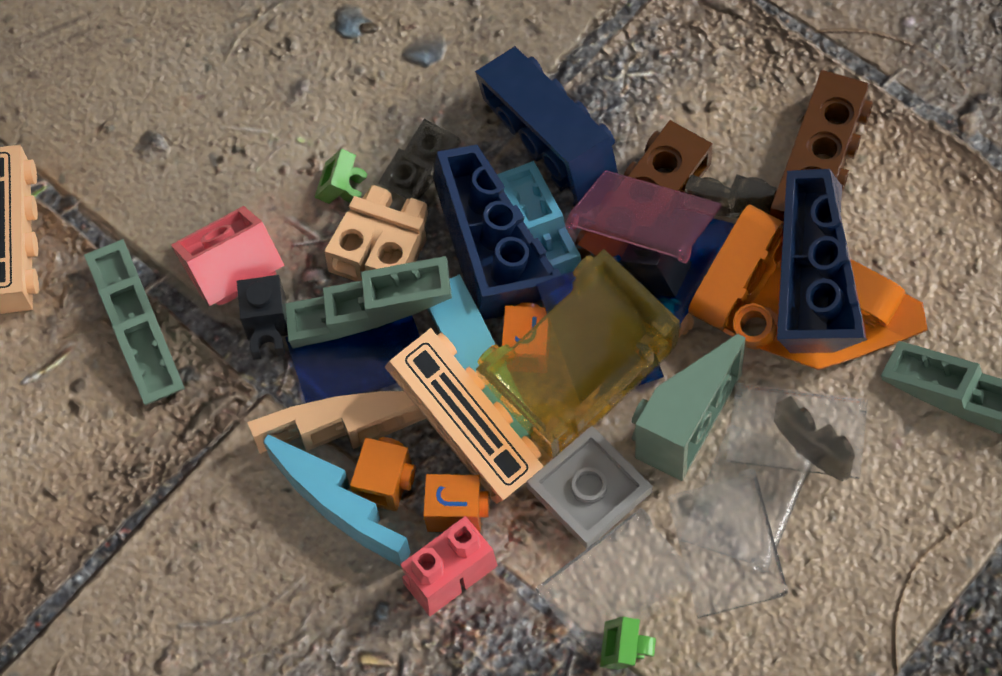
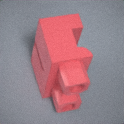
M466 516L400 564L406 574L402 577L403 584L430 617L462 593L461 585L467 590L498 566L493 548Z

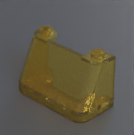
M605 249L594 258L591 255L587 256L576 266L573 271V275L576 277L573 282V290L513 347L508 344L500 348L496 344L492 345L481 355L477 362L479 364L476 368L477 376L552 459L589 427H595L667 358L678 343L680 320Z

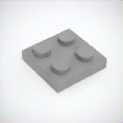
M593 426L589 427L526 481L528 490L586 549L652 493L653 487Z

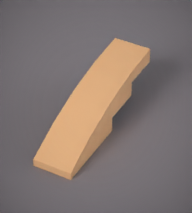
M377 391L335 396L296 405L247 423L261 454L267 451L264 440L268 434L286 443L300 437L306 452L347 435L352 448L355 449L363 445L365 437L377 440L380 437L422 421L426 417L404 391Z

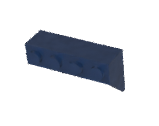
M471 145L438 151L433 181L466 287L483 320L504 316L505 306L535 303L565 284L564 277L558 268L554 269L547 259V251L538 238L535 239L525 225V217L518 206H513L505 194V186L479 146Z
M830 169L787 171L777 340L790 353H834L867 340L841 218L842 185Z

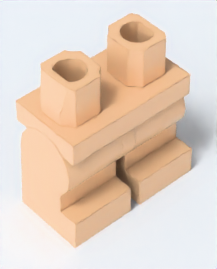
M375 185L369 188L363 198L354 196L349 205L350 210L343 217L324 251L328 271L353 281H362L361 272L416 262L420 251H422L426 243L427 204L410 198L406 199L401 211L389 208L392 203V194L386 189Z

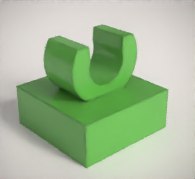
M341 148L325 162L314 198L330 204L338 196L347 202H351L354 196L361 197L362 192L353 189L349 180L360 184L367 178L368 174L361 168L353 167L356 158L355 154Z
M623 616L605 621L600 667L619 670L635 666L636 659H644L645 656L654 657L656 638L638 635L640 619Z

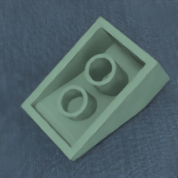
M736 334L657 386L649 401L644 398L640 401L632 417V423L635 424L632 440L635 441L636 459L683 481L742 375L746 337Z

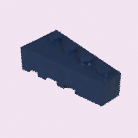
M514 46L475 71L483 100L513 135L519 132L522 143L535 162L543 159L544 164L552 174L551 181L561 192L569 188L573 193L575 201L573 202V207L582 217L601 205L604 198L610 192H617L621 183L612 147L615 144V139L611 131L603 123L598 125L590 117L588 110L579 100L574 102L569 98L564 87L556 78L550 80L543 73L540 64L534 57L530 56L527 58Z

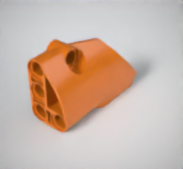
M751 204L746 206L698 287L688 309L689 314L732 337L736 334L746 337L745 346L747 348L760 349L817 370L865 356L894 345L898 341H904L928 331L923 302L906 294L905 290L892 280L850 259L867 340L834 353H790L777 340L784 222ZM754 317L763 318L766 321V327L758 336H748L744 333L745 323L749 319Z

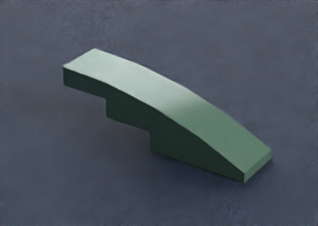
M124 239L84 254L144 405L146 406L185 390Z
M446 256L361 272L362 281L324 287V296L285 303L289 343L292 348L342 338L414 315L451 299L452 294Z
M898 341L881 374L883 381L943 411L1002 435L1001 378L982 373L978 363Z

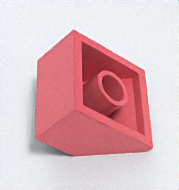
M245 206L171 244L176 256L199 294L209 306L215 303L223 305L234 300L238 296V280L276 275V270L285 266L263 222Z

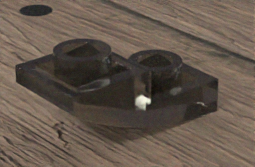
M423 119L406 149H398L378 184L405 200L410 198L419 200L434 182L433 173L437 152L458 148L461 144L460 138L438 125Z
M691 174L685 187L684 208L712 216L739 218L746 206L751 204L770 214L777 188L770 186L766 181L757 177L747 178L737 174L730 188L714 178H700Z
M792 396L777 402L774 423L789 443L804 458L823 472L842 482L849 479L855 453L848 439L844 435L838 436L831 424L816 430V425L810 412L805 407L799 408Z

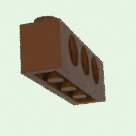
M821 70L772 203L770 215L784 222L787 171L830 169L842 185L843 193L849 175V170L844 169L846 159H855L861 140V135L856 134L859 123L867 125L873 106V101L867 100L869 83ZM838 120L843 124H832L828 121ZM826 154L831 158L821 159L815 155Z
M669 120L661 132L655 131L649 138L645 146V154L638 163L633 161L627 167L622 178V185L617 192H610L604 198L599 208V216L593 224L587 223L579 232L575 245L581 255L582 266L621 288L629 276L620 260L636 228L655 229V223L659 216H667L669 221L672 219L711 165L713 143L672 120ZM669 168L673 171L670 173H660L656 170ZM637 199H647L650 202L641 205L633 201ZM614 230H624L628 232L623 236H614L610 234V232Z

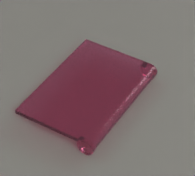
M605 170L570 212L566 221V227L572 230L576 228L673 256L678 258L679 262L687 263L691 256L692 245L719 211L722 203Z

